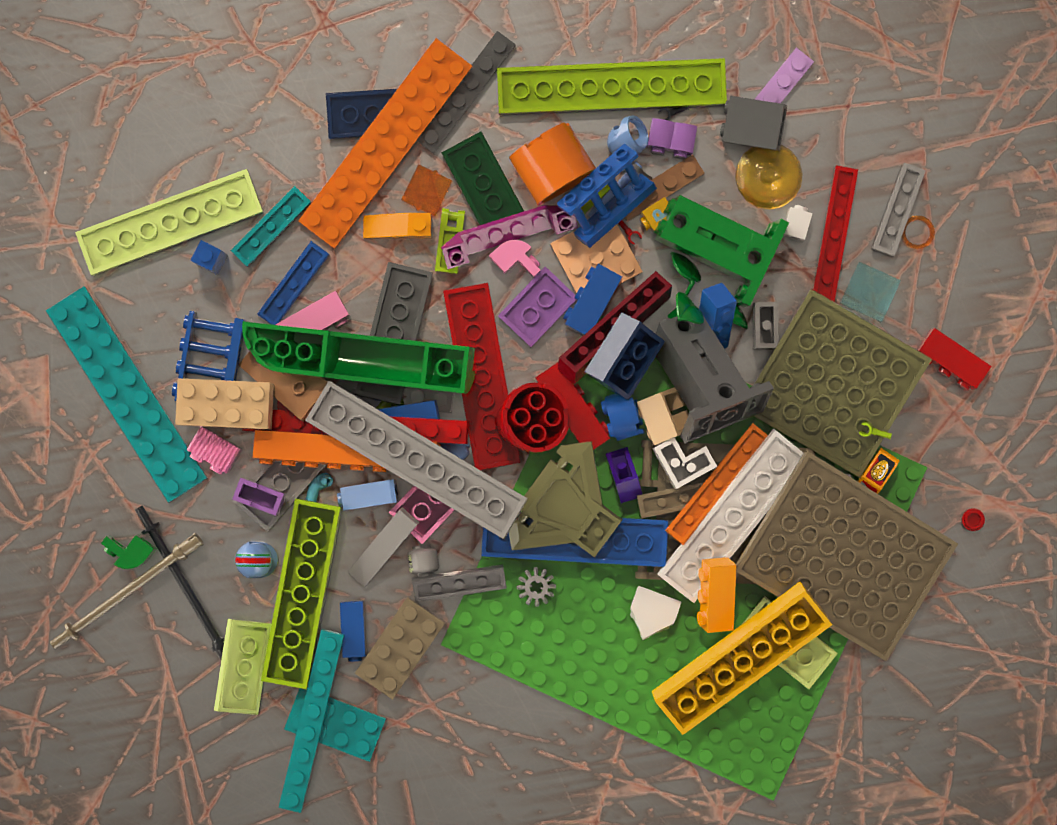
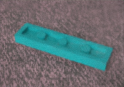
M294 186L230 251L245 266L249 267L312 202Z

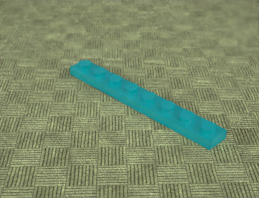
M326 629L321 630L278 808L298 813L302 812L345 634Z

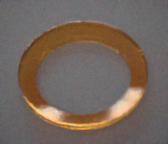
M912 216L908 218L902 239L909 247L922 249L932 242L935 235L934 226L924 216ZM914 220L925 222L930 229L928 240L920 245L909 242L905 234L907 225Z

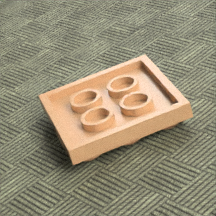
M618 224L591 248L578 240L573 232L550 243L576 293L580 286L585 288L589 281L585 278L591 266L596 268L598 263L622 276L618 285L643 272Z

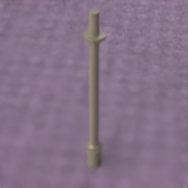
M193 533L192 536L181 544H175L170 555L74 625L66 623L64 625L66 630L50 641L54 649L58 648L71 637L75 641L80 638L78 632L177 560L185 561L190 553L204 545L202 539L197 533Z

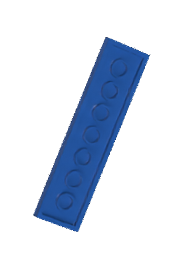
M529 517L525 523L530 526L534 520ZM622 518L623 520L595 557L576 543L512 550L509 532L505 539L483 527L481 556L664 567L667 562L668 533L665 530L669 525V521Z

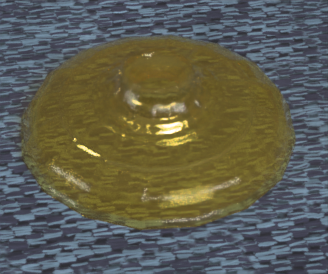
M781 145L780 151L751 147L739 160L735 179L739 192L747 202L758 208L774 209L785 206L795 198L801 187L803 173L800 161L785 146Z

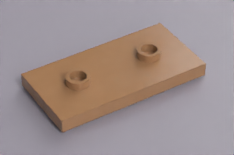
M251 351L238 364L257 382L273 383V396L303 422L328 383L323 377L269 370L256 361Z

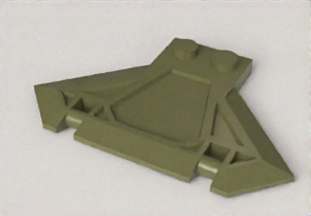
M592 441L561 445L557 450V453L561 456L559 461L556 463L551 459L524 495L528 500L509 531L512 550L576 543L595 557L623 519L602 504ZM568 463L573 465L570 472L565 469ZM529 517L534 520L530 526L525 523Z

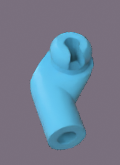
M328 473L317 475L308 486L305 500L317 502L319 491L330 487L333 484V477Z

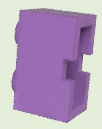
M240 478L232 500L278 516L286 494L248 479Z

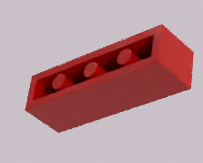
M558 362L535 377L538 383H546L562 394L568 405L569 429L579 443L592 441L594 450L610 439L606 423L604 421L599 423L595 417L598 414L591 402L586 404L582 398L585 393L579 384L573 385L558 370Z

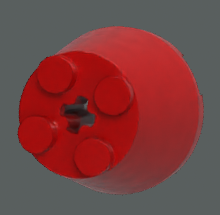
M526 383L515 388L507 396L497 413L495 425L500 435L506 441L521 450L533 453L548 451L556 447L567 434L569 429L568 405L562 394L554 387L546 383Z

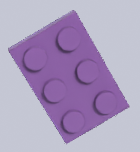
M544 267L498 317L528 346L532 347L567 311L569 306L576 301L574 299L575 294L548 268Z

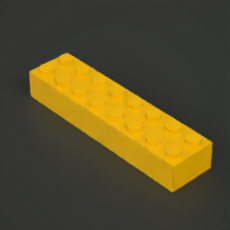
M800 581L652 691L654 700L680 733L684 735L832 626V623L824 610Z

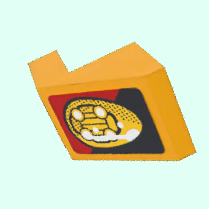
M880 448L857 482L878 494L900 460Z

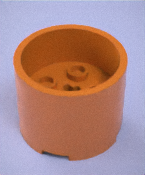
M565 122L540 134L539 137L528 145H523L509 157L538 206L572 189L596 169L569 123L566 124Z

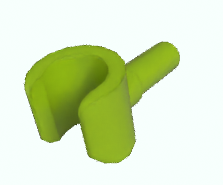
M870 422L862 423V425L868 426L870 430L869 433L859 431L861 436L867 437L872 434L891 439V433L873 428Z

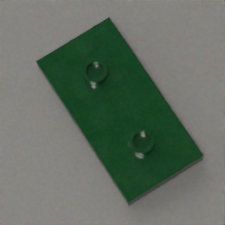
M482 131L441 152L479 225L524 212Z

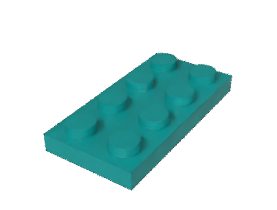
M299 688L284 730L297 733L307 689ZM329 697L319 743L370 762L386 718Z

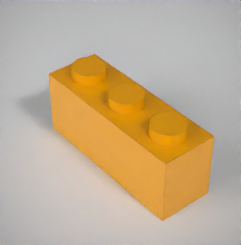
M725 557L702 559V567L699 569L701 590L698 591L700 611L697 613L698 624L707 633L733 631L736 564Z

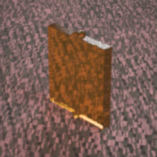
M418 164L401 200L416 207L417 211L422 210L436 216L452 180L438 174L437 170L432 171Z

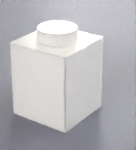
M795 205L794 208L790 207L785 218L789 225L783 236L803 242L813 213L807 212L808 208Z

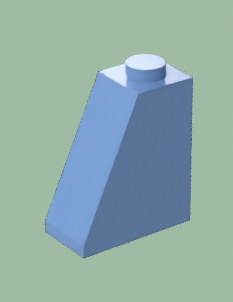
M396 479L340 488L341 493H337L339 507L343 506V511L399 502Z

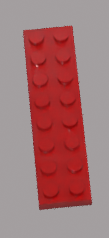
M488 283L444 290L452 344L475 348L473 371H475L474 381L468 393H461L466 421H469L468 433L474 466L479 470L521 463L518 447L506 441L500 435L495 425V418L508 396L489 285Z

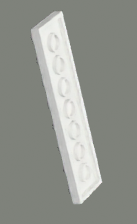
M773 429L742 467L684 545L680 544L668 559L666 565L657 574L695 603L698 599V591L701 590L699 569L702 567V559L724 557L730 559L769 511L804 453Z

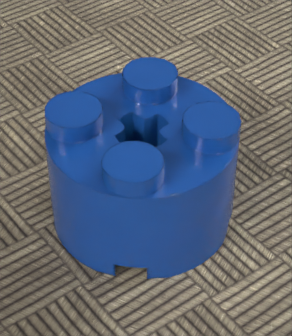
M616 393L605 396V401H601L604 415L609 416L610 423L607 424L610 437H616L617 441L645 433V430L639 427L643 425V420L638 413L637 400H633V397L627 400Z

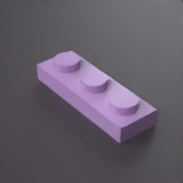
M796 47L755 100L781 104L814 61Z

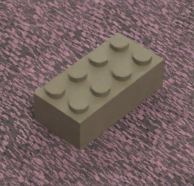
M408 596L355 674L393 700L446 622Z

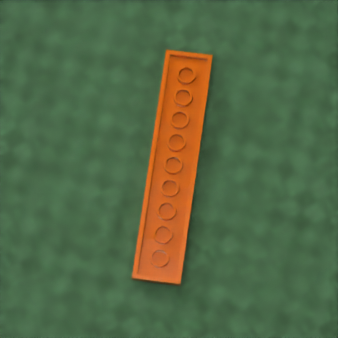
M436 38L298 221L335 249L473 66Z

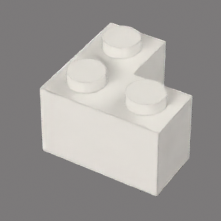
M675 437L653 448L655 455L675 489L717 467L706 446L686 457Z

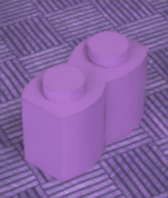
M652 118L647 148H650L652 153L664 154L665 151L674 153V157L687 158V155L693 154L697 126Z

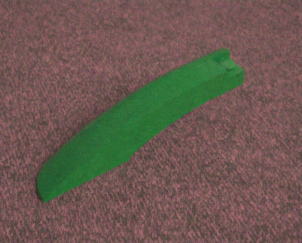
M244 321L242 323L243 338L247 349L251 351L259 364L276 372L464 394L470 391L475 377V371H473L475 348Z

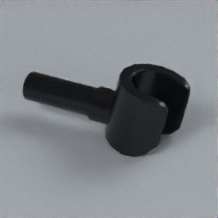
M689 106L670 110L661 108L658 114L667 111L669 115L663 120L670 121L672 116L690 108Z

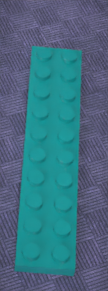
M83 286L47 309V314L168 503L208 478L198 461L190 457L191 452L187 450V444L87 288Z

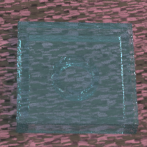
M858 262L840 304L882 322L901 280Z

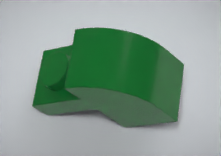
M110 535L106 536L101 542L105 546L103 550L114 558L116 555L119 557L113 565L122 569L142 566L157 549L140 535H135L127 547Z

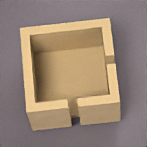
M675 387L637 402L638 413L644 419L647 426V435L654 445L681 435L689 412L685 410L673 416L671 415L670 411L685 406Z

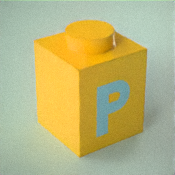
M665 197L641 212L642 218H640L642 225L646 230L651 229L652 233L656 230L659 220H665L667 216L664 213L668 205Z

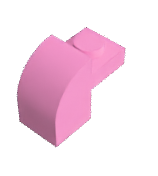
M506 241L489 255V258L504 274L517 262L533 278L540 272L538 267L541 264L534 256L530 255L528 257L526 255L531 250V246L523 241Z

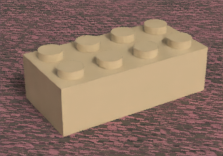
M178 378L175 425L272 430L274 384L270 382Z

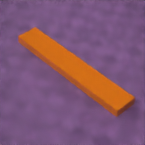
M752 423L665 531L680 544L684 545L768 435Z

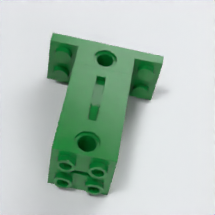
M681 195L669 200L664 210L667 216L665 220H659L658 226L654 231L657 234L654 240L743 282L744 284L739 285L734 295L737 298L736 304L742 308L750 306L789 222L783 219L773 221L767 225L762 235ZM676 216L681 221L680 228L674 225L673 220ZM749 253L755 257L754 264L748 260Z

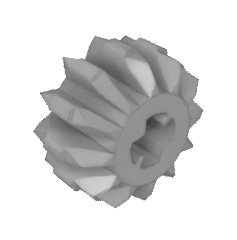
M534 567L533 576H531L529 570H525L528 579L522 576L519 577V580L524 582L525 585H518L517 589H525V592L521 593L519 597L522 599L528 595L529 598L526 604L529 605L532 598H534L535 606L538 607L539 598H542L544 604L548 603L545 594L549 597H554V594L548 591V588L554 589L556 584H547L554 577L550 575L545 579L546 569H543L541 575H538V568ZM533 581L543 584V587H540L542 589L541 592L537 593L536 590L533 592L530 590Z

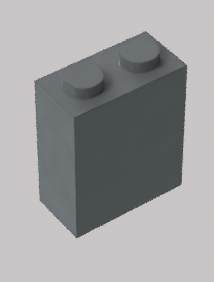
M730 96V100L726 101L724 113L727 114L726 123H722L720 136L723 137L722 141L780 151L788 105Z

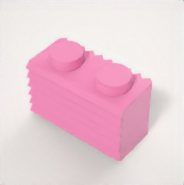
M205 427L199 428L187 448L191 452L190 457L200 463L205 460L211 464L209 468L220 475L222 472H230L242 451L241 448Z

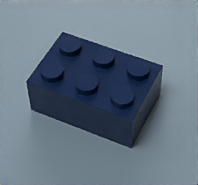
M621 313L584 372L610 391L629 400L665 341L640 321Z

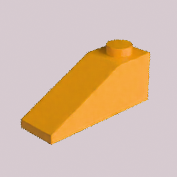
M431 213L363 215V239H432Z

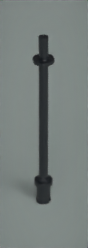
M143 505L135 509L146 528L141 533L143 535L149 533L164 559L171 553L156 529L160 526V523L153 524ZM174 562L169 566V569L211 638L212 651H216L220 660H222L224 638L219 636L179 566Z

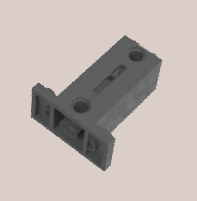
M677 317L672 319L666 318L659 323L655 334L665 342L656 358L690 411L680 435L684 443L764 411L774 389L770 381L763 384L756 383L749 388L705 318L704 323L701 325L689 321H678Z

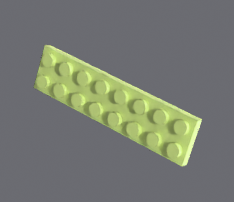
M245 169L75 233L90 274L93 276L261 214L263 210L249 172Z

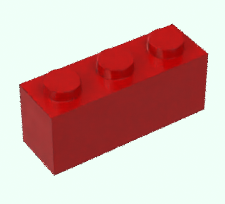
M932 328L917 349L932 358L929 365L933 363L938 366V371L948 378L953 376L958 380L957 384L967 391L969 389H977L992 367L936 328Z

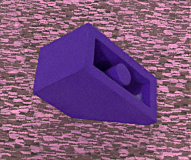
M628 447L606 453L620 502L624 503L637 499V495H642V491Z

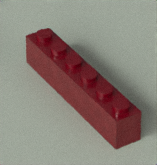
M655 271L559 357L558 370L573 384H576L587 374L584 371L620 314L624 313L643 323L670 299L672 285Z

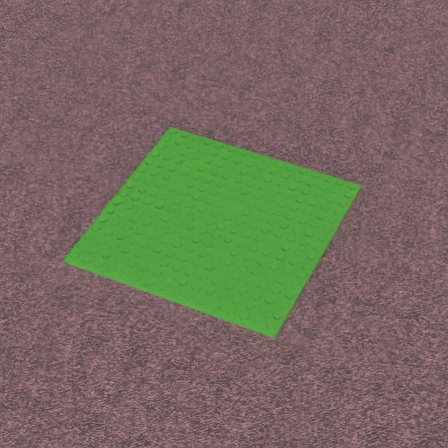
M656 357L634 390V394L631 395V398L633 397V400H637V402L674 388V385ZM584 375L577 382L585 393L582 398L586 404L591 402L598 412L595 417L599 423L604 421L607 425L610 423L609 416L604 415L601 401H605V396L615 393L590 375ZM685 405L683 407L670 411V413L673 416L675 414L688 410V408ZM752 416L688 443L735 445L752 423L767 435L775 428ZM642 419L643 425L639 427L644 429L645 433L617 441L616 437H610V439L593 451L602 504L620 518L656 520V516L641 518L637 499L624 503L620 502L606 457V453L628 447L638 479H642L643 447H641V440L651 441L647 435V426L644 419ZM568 429L566 436L556 447L543 452H530L513 488L514 491L524 496L551 459L556 463L559 461L561 456L557 453V450L561 445L579 443L570 429ZM775 429L797 448H808L805 445L787 436L786 434ZM680 435L675 437L677 442H683ZM879 445L875 454L882 448L899 459L900 462L878 495L907 512L927 467ZM652 448L651 480H658V458ZM817 452L815 453V456L830 464L834 468L838 469L839 471H842L844 474H850L852 479L856 481L859 480L860 477L842 468L841 466L830 461L829 459L818 454ZM568 463L565 469L570 472L573 465ZM641 487L642 494L657 492V487ZM481 557L477 568L503 564L507 589L464 595L443 638L442 646L774 801L848 638L831 628L826 629L817 636L838 654L810 689L806 688L777 665L682 735L657 705L652 691L732 632L707 633L697 621V613L700 611L698 599L693 603L665 580L636 579L635 571L638 572V565ZM647 566V572H653L654 566ZM534 567L538 568V575H541L542 570L546 569L547 573L544 578L546 579L550 575L554 577L547 584H556V588H548V591L552 592L554 597H549L545 594L548 603L544 604L542 598H539L538 607L535 606L534 598H532L529 605L526 604L529 596L526 595L522 599L519 597L521 593L525 592V589H517L518 585H525L524 582L519 580V577L522 576L528 579L525 570H529L531 576H533ZM533 581L531 583L532 587H530V590L532 592L535 590L537 593L542 591L540 587H543L541 582L536 583V581ZM736 583L734 630L745 621L764 595L772 602L778 597L757 584ZM638 586L681 601L674 624L669 629L651 635L645 640H642L640 631L634 619L630 616V607Z

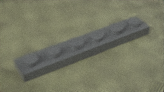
M499 31L494 34L473 62V67L418 138L417 142L433 154L437 151L516 44Z

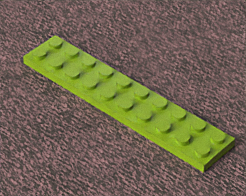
M725 58L497 68L499 115L725 105L727 101Z

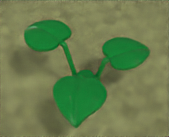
M671 252L674 267L681 276L689 280V286L685 293L678 292L676 294V308L668 314V318L677 317L678 321H689L701 325L704 323L703 314L688 297L695 282L699 283L701 281L700 272L687 257ZM736 304L733 323L747 330L748 325L745 315Z

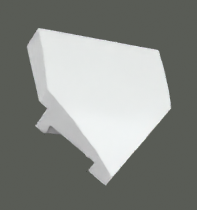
M638 586L630 607V616L634 619L642 640L669 629L675 622L681 601Z

